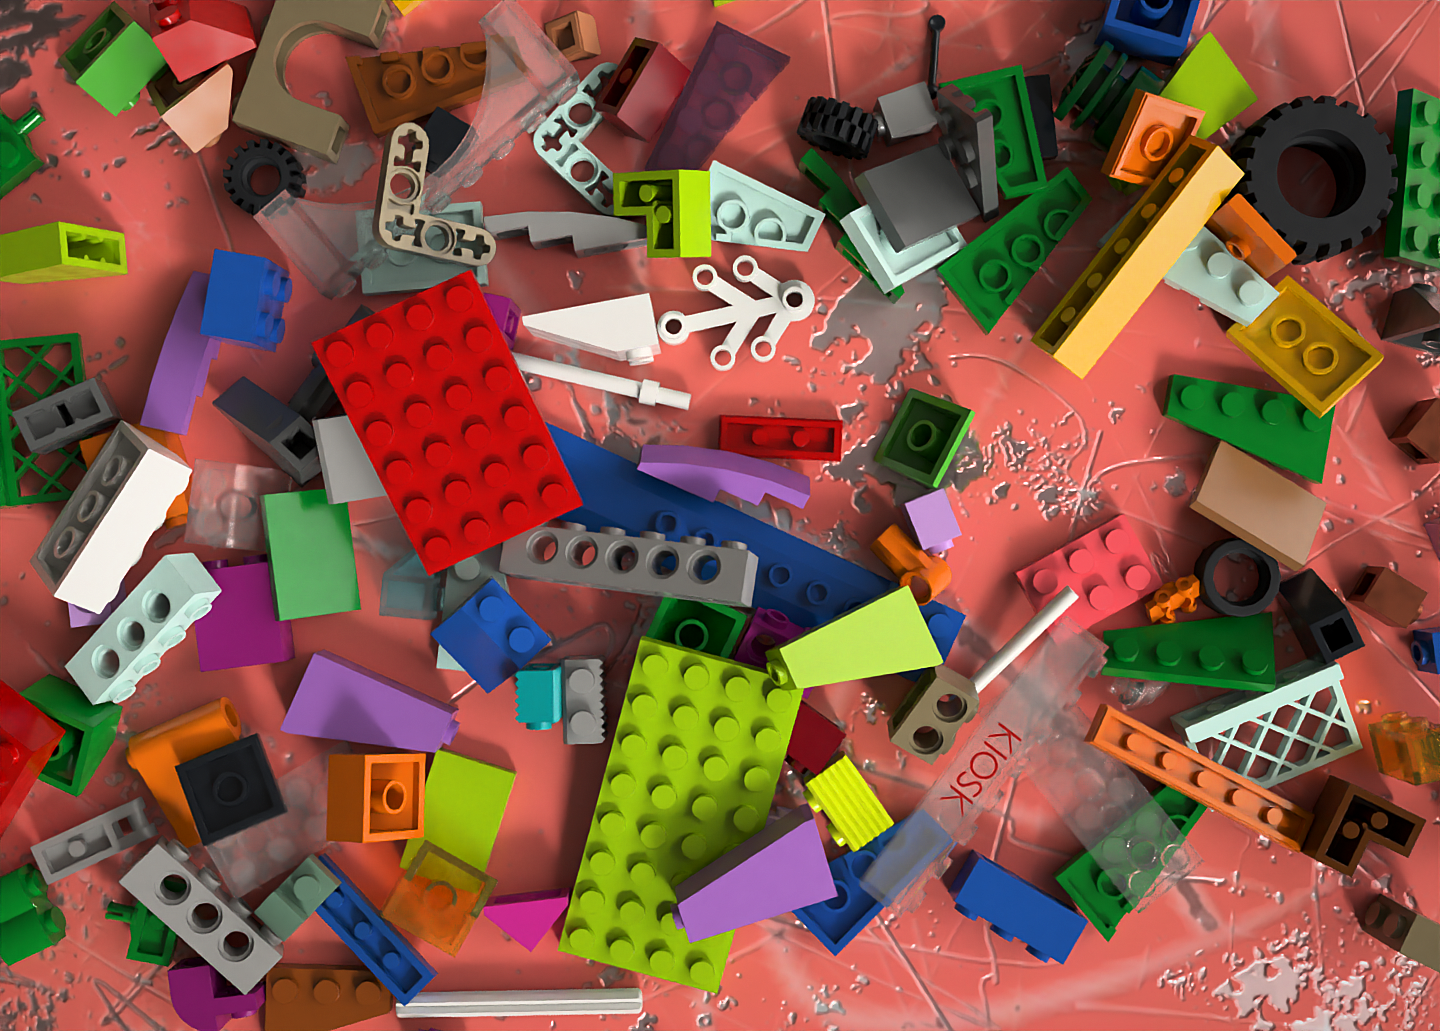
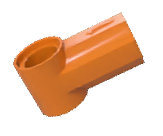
M895 523L870 546V550L900 580L899 587L909 586L918 606H924L929 603L951 582L952 573L946 561L934 555L927 556Z

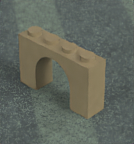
M275 0L271 14H267L262 21L260 28L262 39L258 50L250 56L247 62V80L243 91L238 92L233 100L232 121L245 132L337 164L350 125L341 115L302 102L291 96L285 78L287 61L292 51L302 41L319 34L338 35L378 50L392 14L386 1Z

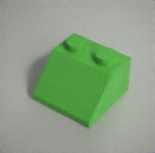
M115 1L100 14L58 59L75 83L115 117L122 110L127 111L131 109L139 100L140 91L150 80H158L169 66L153 42L151 35Z

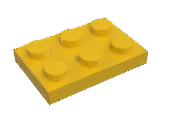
M1287 275L1274 287L1280 295L1248 327L1236 322L1227 330L1226 337L1318 418H1321L1382 362L1384 355Z

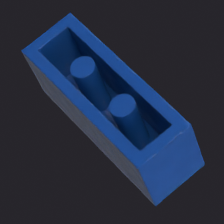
M973 849L948 890L952 899L956 902L954 908L958 912L974 921L980 916L991 922L990 929L994 933L1010 942L1016 937L1027 943L1028 945L1025 949L1046 963L1051 957L1057 962L1064 964L1088 923V920L1075 908Z

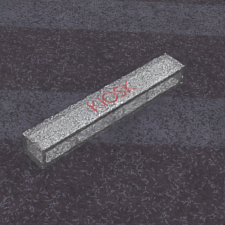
M1062 616L861 876L859 886L898 918L906 910L912 914L926 897L927 893L922 889L933 876L939 880L951 865L953 860L948 855L957 843L964 847L973 837L979 827L974 823L983 810L990 813L1000 802L1004 795L1000 788L1009 776L1013 779L1018 778L1030 762V759L1025 755L1035 742L1042 746L1056 728L1052 720L1062 709L1067 713L1078 701L1082 692L1077 688L1088 675L1093 679L1104 667L1108 659L1103 654L1109 647L1069 616Z

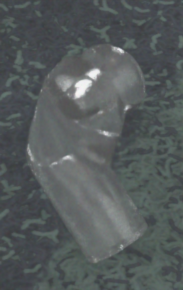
M1119 677L1113 682L1111 691L1119 697L1118 701L1124 705H1148L1173 682L1154 680L1132 682L1129 678Z

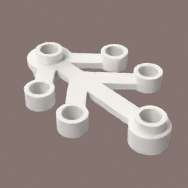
M743 255L738 257L733 264L734 277L740 282H752L771 296L755 301L719 278L712 266L703 264L696 267L693 272L694 286L698 290L713 293L731 306L688 316L679 311H668L658 321V334L663 342L675 346L684 343L691 332L735 323L723 344L715 347L710 356L711 364L716 370L727 371L733 367L735 354L758 318L776 314L764 336L757 337L751 344L752 357L758 362H767L773 358L776 351L775 345L791 321H801L812 312L815 304L812 289L806 283L799 280H789L781 283L759 269L754 258ZM742 262L750 263L753 267V272L748 276H743L737 271L738 265ZM702 271H708L712 274L713 280L710 284L702 285L697 280L698 274ZM791 293L800 295L802 304L798 307L789 306L786 300L787 296ZM670 320H677L681 323L682 328L679 333L670 334L666 330V324ZM766 342L770 345L771 352L768 356L762 357L756 353L755 347L758 343ZM718 352H728L731 356V361L724 366L717 364L715 356Z

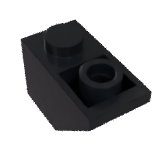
M1312 568L1301 571L1280 582L1279 591L1276 596L1307 660L1329 664L1365 646L1347 607Z

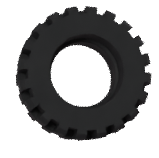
M1321 95L1314 101L1312 97L1304 96L1296 98L1289 104L1284 102L1248 127L1245 133L1237 138L1230 148L1232 155L1229 158L1245 174L1227 196L1228 201L1237 193L1241 194L1296 252L1297 256L1291 261L1293 265H1306L1313 261L1320 262L1361 244L1364 238L1373 235L1381 226L1379 219L1387 216L1393 206V201L1387 197L1397 192L1398 178L1391 176V170L1398 167L1396 154L1389 155L1386 145L1391 143L1386 132L1379 134L1373 126L1377 121L1369 113L1360 116L1356 113L1358 106L1347 100L1338 106L1336 105L1337 99L1335 97ZM1300 147L1311 150L1321 156L1330 166L1336 181V199L1332 210L1326 217L1316 218L1302 214L1295 210L1283 197L1277 181V166L1281 153L1286 148Z

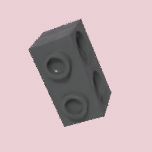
M95 377L12 412L30 451L42 455L53 452L123 420L106 383Z

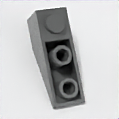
M246 377L240 378L212 402L214 407L301 488L322 471L313 426L301 415Z

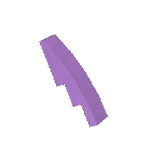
M193 271L177 306L154 371L140 421L141 426L187 436L196 396L202 398L211 359L217 360L221 345L220 341L200 334L210 274Z
M643 444L640 450L637 470L711 502H714L720 489L757 506L765 492L802 509L810 497V477L768 461L729 451L684 445Z

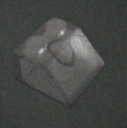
M195 459L184 542L224 548L266 551L259 496L290 492L292 478L283 470Z

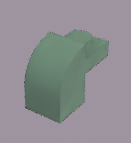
M312 853L255 910L254 914L285 942L342 882Z

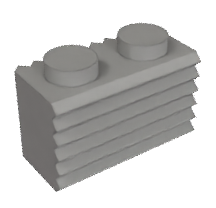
M603 655L565 656L561 660L564 744L602 743L609 733L606 730L608 715L605 712L608 707L605 703L608 699L604 697L607 693V690L604 689L607 684L604 678L607 675L603 672L606 668L603 664L606 658Z

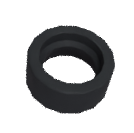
M1228 538L1212 543L1198 557L1193 572L1200 582L1199 597L1207 607L1217 613L1239 617L1258 614L1268 607L1279 591L1281 579L1277 560L1241 538ZM1242 553L1252 558L1257 565L1259 573L1258 586L1253 595L1246 600L1238 602L1229 601L1222 597L1215 589L1213 581L1214 569L1218 561L1227 554Z

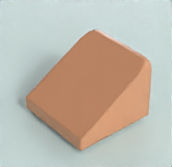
M576 10L544 24L552 64L568 63L601 55L596 23L592 15Z

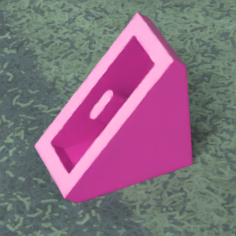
M571 887L492 896L488 898L483 907L484 916L531 952L568 906L572 896Z

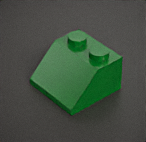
M48 674L19 693L66 730L37 779L77 797L83 792L113 744L123 707L111 701L92 705L80 687Z

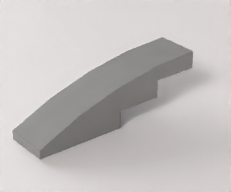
M538 211L484 217L486 231L493 236L495 241L529 234L530 242L535 250L573 243L578 258L647 246L646 225L616 217L578 212Z

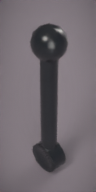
M941 15L932 16L928 23V28L932 32L928 85L926 86L931 100L937 98V91L939 90L936 85L940 32L945 27V19Z

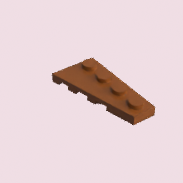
M515 37L462 43L459 47L440 49L439 46L422 48V51L408 53L393 51L380 53V56L361 58L360 55L345 57L369 122L377 138L386 136L392 128L401 124H418L430 119L437 106L450 112L531 81Z

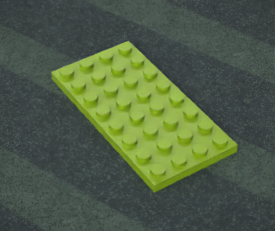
M641 637L558 951L708 992L718 993L736 929L690 943L685 928L677 930L670 905L677 903L675 886L765 828L804 688L782 691V688L772 681L767 669L650 637Z

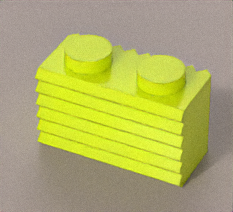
M844 751L831 758L818 776L812 772L803 778L808 789L802 792V794L816 813L823 809L832 822L826 828L840 847L847 843L851 850L856 852L860 847L865 846L866 843L872 841L873 838L879 836L880 833L885 832L887 828L892 827L894 824L887 811Z

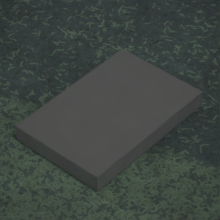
M939 144L867 170L854 179L896 254L972 221L981 214L951 160H947L943 155Z

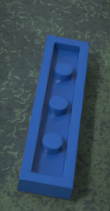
M326 853L320 855L318 859L342 883L315 911L405 1007L438 972Z

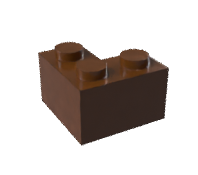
M1330 775L1312 811L1315 818L1301 852L1352 878L1370 840L1409 858L1426 823V819L1350 782Z

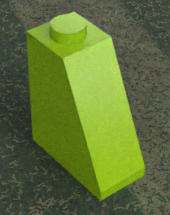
M58 221L0 235V281L31 284L128 274L124 233Z

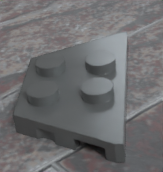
M951 83L937 91L939 110L935 111V117L942 132V136L938 138V143L945 158L953 162L960 178L981 212L982 220L986 223L999 216L993 116L986 108L977 113L972 111L971 109L976 107L975 100L969 95H964L958 87Z

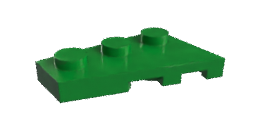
M1022 64L940 83L938 86L939 90L952 83L964 95H969L973 98L976 107L971 110L975 113L985 108L991 112L993 116L997 188L1003 198L1010 199L1045 191L1048 185Z

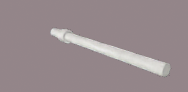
M512 352L521 371L639 398V403L655 406L656 403L685 410L689 408L691 394L660 387V382L648 379L638 382Z

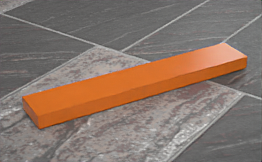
M1107 704L1099 705L1084 739L1085 743L1292 852H1301L1315 818L1314 814Z

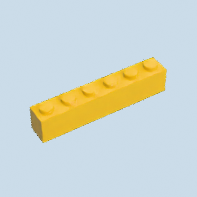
M1190 134L1030 341L1058 364L1080 379H1083L1245 173L1218 145Z

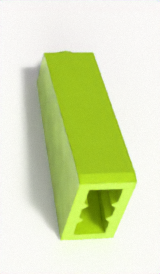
M1208 32L1186 50L1165 78V83L1158 93L1159 96L1206 112L1195 135L1204 140L1258 100L1211 32ZM1106 175L1109 183L1117 191H1123L1125 196L1143 187L1142 185Z
M908 585L890 589L765 652L769 661L766 664L768 674L772 681L782 688V691L933 667L943 663L942 657Z

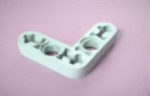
M606 62L595 67L539 126L534 134L533 143L539 157L600 215L622 218L623 216H614L613 205H610L608 208L604 207L606 203L605 197L597 188L594 190L593 195L588 193V191H591L599 184L604 175L608 179L602 181L603 187L613 194V172L582 144L605 119L593 109L596 101L586 92L591 90L595 97L602 89L600 79L603 76L611 79L618 65ZM579 103L587 104L593 111L590 120L583 124H577L569 117L571 108ZM563 119L568 129L576 134L571 138L566 131L559 139L562 147L559 151L553 148L547 152L544 151L546 148L544 138L548 135L553 139L556 138L563 131L561 125L558 124ZM578 161H588L593 165L594 174L588 181L579 182L571 176V169Z

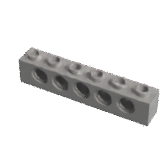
M545 522L503 542L498 572L513 578L751 608L759 557L746 550L747 544L723 540L721 547L705 545V539L693 536H681L680 542L665 541L664 534L650 531H641L638 538L625 536V530L614 527H601L600 533L586 532V526L571 522H562L561 529L547 527L548 522ZM555 542L556 550L554 555L550 559L545 560V548L550 543ZM594 546V559L589 564L584 565L582 561L584 552L589 547ZM634 551V564L629 569L623 570L621 566L622 558L626 553ZM674 555L676 558L674 570L670 574L662 575V562L667 557ZM711 560H716V574L709 580H703L701 576L703 566Z

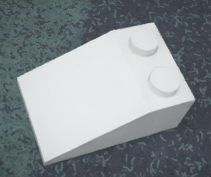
M649 293L522 316L523 325L535 337L619 361L627 360L630 366L651 363L654 361L653 355L661 354Z

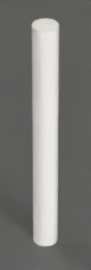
M1068 585L969 679L975 683L977 694L1079 598ZM953 694L948 701L953 700L956 695Z

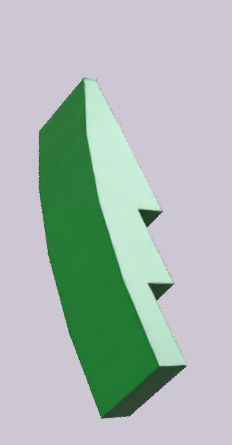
M811 148L800 159L798 170L825 194L819 200L817 210L825 213V218L843 234L837 242L835 249L885 297L895 304L905 293L902 284L884 294L840 223V220L862 206L843 180Z

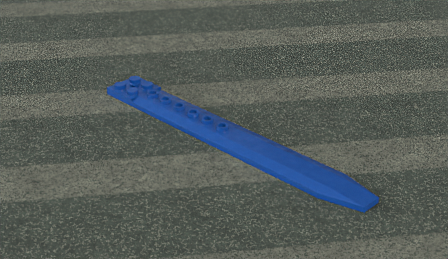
M545 422L583 500L582 506L557 517L563 521L584 525L587 532L600 533L601 527H614L625 530V536L638 538L641 531H650L664 534L665 541L680 542L681 536H693L705 539V545L721 547L723 540L747 544L746 550L759 557L751 607L757 609L759 606L765 610L774 609L780 611L788 617L790 622L802 628H814L890 589L899 587V584L719 501H708L637 470L638 464ZM675 556L667 557L661 566L673 571L676 566ZM711 560L703 566L701 571L703 580H709L716 574V560ZM931 600L926 605L918 607L942 657L943 663L941 664L944 665L966 615ZM926 668L897 672L895 674L916 683Z

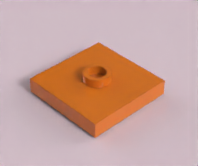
M1136 88L1100 172L1113 178L1150 187L1190 134L1196 135L1206 112Z
M1237 193L1217 209L1204 225L1226 245L1227 250L1233 257L1243 260L1263 279L1287 266L1297 256L1296 252L1241 194Z

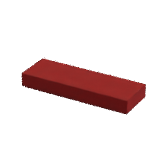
M720 415L718 450L729 451L752 458L841 462L843 420Z

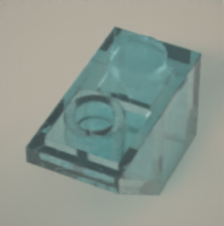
M415 548L383 573L379 608L380 616L431 620L437 618V611H443L445 587L440 586L441 571L428 576Z

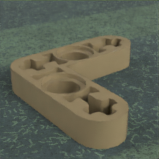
M404 123L392 128L387 133L382 156L372 224L375 240L382 247L465 267H479L490 263L496 253V243L488 231L419 213L429 139L426 132L414 123ZM409 134V142L416 144V149L406 154L405 165L413 164V169L408 166H394V162L404 160L405 146L398 144V139ZM395 174L403 175L409 180L411 191L405 199L396 197L392 193L390 182ZM397 219L396 224L399 228L407 230L416 229L413 236L403 234L395 236L393 240L392 232L385 230V224ZM431 226L439 228L445 237L444 246L439 251L431 249L425 241L426 231ZM476 238V245L482 247V254H477L473 258L472 250L462 247L455 248L457 241L465 243L474 241Z

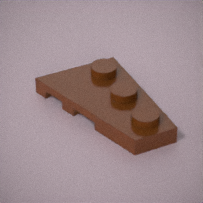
M276 963L266 973L265 1031H331L390 1013L393 1008V994L367 966Z

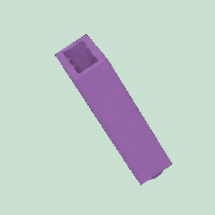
M322 650L313 654L280 730L290 734L435 753L443 747L444 743L450 746L460 726V722L455 721L459 709L334 653Z
M806 803L798 806L675 886L677 903L671 904L670 907L677 930L685 928L689 942L692 943L837 897V891L809 804Z

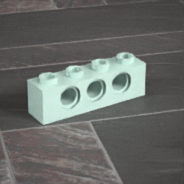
M194 553L165 555L64 667L92 705L109 701L119 703L135 692L136 687L134 685L144 675L149 674L160 665L161 660L159 658L169 648L177 645L185 638V630L195 620L202 618L211 610L212 605L210 603L220 594L222 589Z

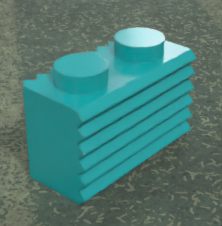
M529 663L515 674L519 679L515 683L518 687L515 693L519 696L515 700L519 705L515 709L519 714L515 719L519 723H526V729L528 730L551 729L552 724L558 722L563 716L561 663Z

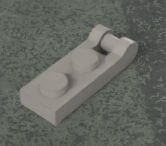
M142 796L30 847L46 884L49 885L159 834L154 822L149 824L143 811L146 808V804ZM127 817L133 832L124 836L118 820Z

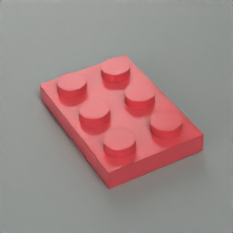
M1125 514L1116 515L1013 572L1035 614L1040 612L1067 585L1079 596L1074 603L1045 629L1053 645H1058L1163 585Z

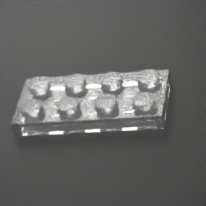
M348 741L337 744L276 779L288 813L212 845L205 846L235 900L305 860L312 853L315 854L335 842L326 841L329 754H355Z

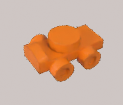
M1191 574L1188 577L1179 578L1176 583L1168 582L1162 585L1155 593L1154 599L1145 604L1148 619L1152 623L1159 620L1160 624L1175 623L1176 616L1174 610L1179 607L1183 613H1193L1197 609L1195 598L1200 595L1199 579L1194 574Z

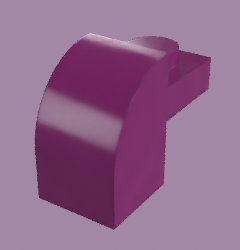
M202 956L181 959L167 971L171 1001L176 1013L186 1024L199 1031H220L231 1018L238 1019L254 1015L266 1001V981L258 982L244 995L234 985L227 986L226 978Z

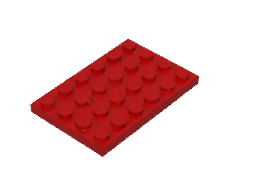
M472 269L311 342L428 576L583 505V500Z

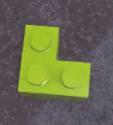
M678 169L613 173L614 216H646L647 258L711 257L710 171Z

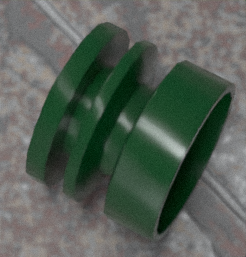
M1105 40L1101 47L1083 60L1061 92L1057 109L1052 116L1062 121L1073 106L1077 108L1079 112L1072 121L1070 128L1075 131L1088 118L1094 120L1096 123L1090 132L1088 141L1108 154L1136 88L1158 95L1165 81L1143 66L1136 69L1127 79L1120 74L1127 62L1128 55L1122 53L1114 64L1108 67L1104 62L1115 46Z

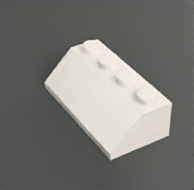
M120 420L29 561L54 597L98 614L118 594L120 582L129 568L136 565L140 560L144 545L153 531L158 530L162 526L166 518V511L175 497L186 489L189 476L193 471L177 454L123 420Z

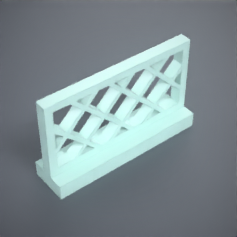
M1305 659L1275 672L1276 686L1272 693L1234 689L1170 716L1173 728L1181 736L1184 746L1197 753L1199 752L1195 743L1209 737L1221 740L1212 761L1220 765L1231 744L1247 750L1237 771L1226 768L1265 789L1363 748L1339 681L1344 679L1339 663L1335 661L1325 664ZM1328 687L1332 699L1325 713L1310 708L1309 706L1316 692ZM1288 704L1297 708L1288 728L1285 729L1271 723L1277 709ZM1307 712L1322 718L1313 739L1297 733ZM1249 720L1259 724L1250 745L1233 739L1239 725ZM1333 722L1343 727L1347 741L1330 747L1322 743ZM1269 728L1285 734L1275 755L1259 749ZM1294 738L1310 744L1304 758L1295 763L1285 760ZM1256 754L1272 760L1266 775L1257 779L1247 775Z

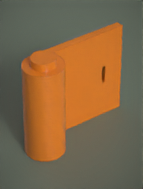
M224 696L131 736L128 742L129 747L125 749L129 765L134 770H139L186 848L202 841L175 766L240 740L239 736L242 728L239 715L232 702Z

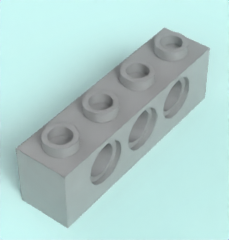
M162 835L124 872L119 883L246 995L283 957L284 945L281 943L282 940L265 923L261 925L250 915L253 910L246 901L238 895H234L231 898L220 888L222 885L221 880L213 871L207 867H203L200 870L188 859L191 853L182 843L174 838L169 842ZM173 874L180 875L185 879L187 888L180 892H172L166 888L164 878ZM202 903H210L217 908L218 915L210 920L201 919L197 916L195 907ZM241 931L248 936L249 942L243 947H233L226 941V936L231 932Z

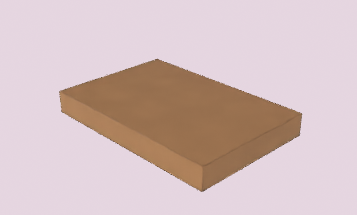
M1221 439L1213 446L1189 507L1292 570L1298 571L1305 566L1327 503Z

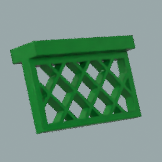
M79 333L0 340V509L67 501L71 498L74 491L68 489L58 480L73 463L86 473L88 471L86 463L84 464L77 459L82 453L80 444L72 454L63 447L57 449L67 459L53 476L34 463L41 454L33 452L27 458L15 448V438L21 431L18 425L13 428L12 412L14 411L10 406V397L20 386L37 397V401L53 395L64 381L71 387L86 381L82 341ZM70 344L72 360L62 372L44 360L45 356L55 345ZM42 347L37 354L30 348ZM22 349L32 356L33 359L16 376L6 368L4 350ZM39 363L58 376L42 395L24 382ZM73 370L75 383L68 378ZM7 376L14 380L9 387ZM91 434V435H89V436H87V437H85V438H82V441H83V440H86V439H89V438H92V437H93V434ZM17 458L24 462L19 469L17 464ZM29 468H32L48 480L37 495L21 496L19 480ZM53 486H56L58 489L62 491L57 493H48Z

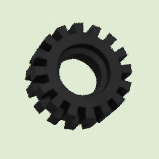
M817 96V98L810 97L808 99L797 134L801 135L800 138L802 140L809 141L808 144L812 146H819L820 150L824 152L828 150L836 156L843 155L848 159L854 157L857 160H861L862 158H867L879 124L876 119H872L873 116L871 114L862 113L863 109L859 107L853 108L849 106L850 103L844 101L839 103L834 98L829 97L827 100L823 96Z
M260 139V144L254 140L246 141L248 148L243 149L240 145L235 148L234 151L238 156L235 159L230 156L227 158L226 163L231 167L230 170L223 169V177L228 180V183H224L225 190L232 195L229 198L248 214L262 220L263 217L269 220H277L276 215L278 214L283 217L290 215L287 209L291 206L295 209L298 208L300 203L296 200L298 196H305L306 190L302 188V184H307L306 176L301 172L304 169L301 163L295 159L296 157L282 145L276 142L272 144L268 139ZM263 165L276 167L280 175L277 189L268 195L256 194L251 187L253 172Z

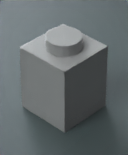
M925 81L878 97L873 108L874 113H871L872 119H876L879 124L876 136L878 138L883 136L886 147L932 132L937 124L935 108Z

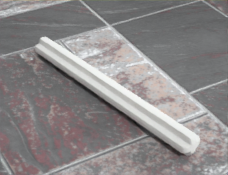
M639 988L419 992L405 1007L396 999V1015L399 1018L637 1014L641 1012L643 1007V995Z

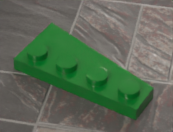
M1068 167L1047 182L1048 188L1045 191L1033 193L935 271L985 335L990 333L997 324V321L1008 307L1011 306L1031 277L1038 271L1048 255L1092 201V197Z
M1177 374L1169 376L1162 416L1206 436L1215 437L1219 440L1222 439L1242 452L1251 453L1269 461L1268 463L1283 470H1289L1314 484H1322L1335 405L1321 418H1318L1297 398L1290 394Z
M1162 783L1052 875L1104 939L1109 942L1117 931L1115 927L1126 912L1130 913L1139 901L1137 897L1151 878L1155 879L1164 867L1162 863L1174 847H1179L1207 807Z

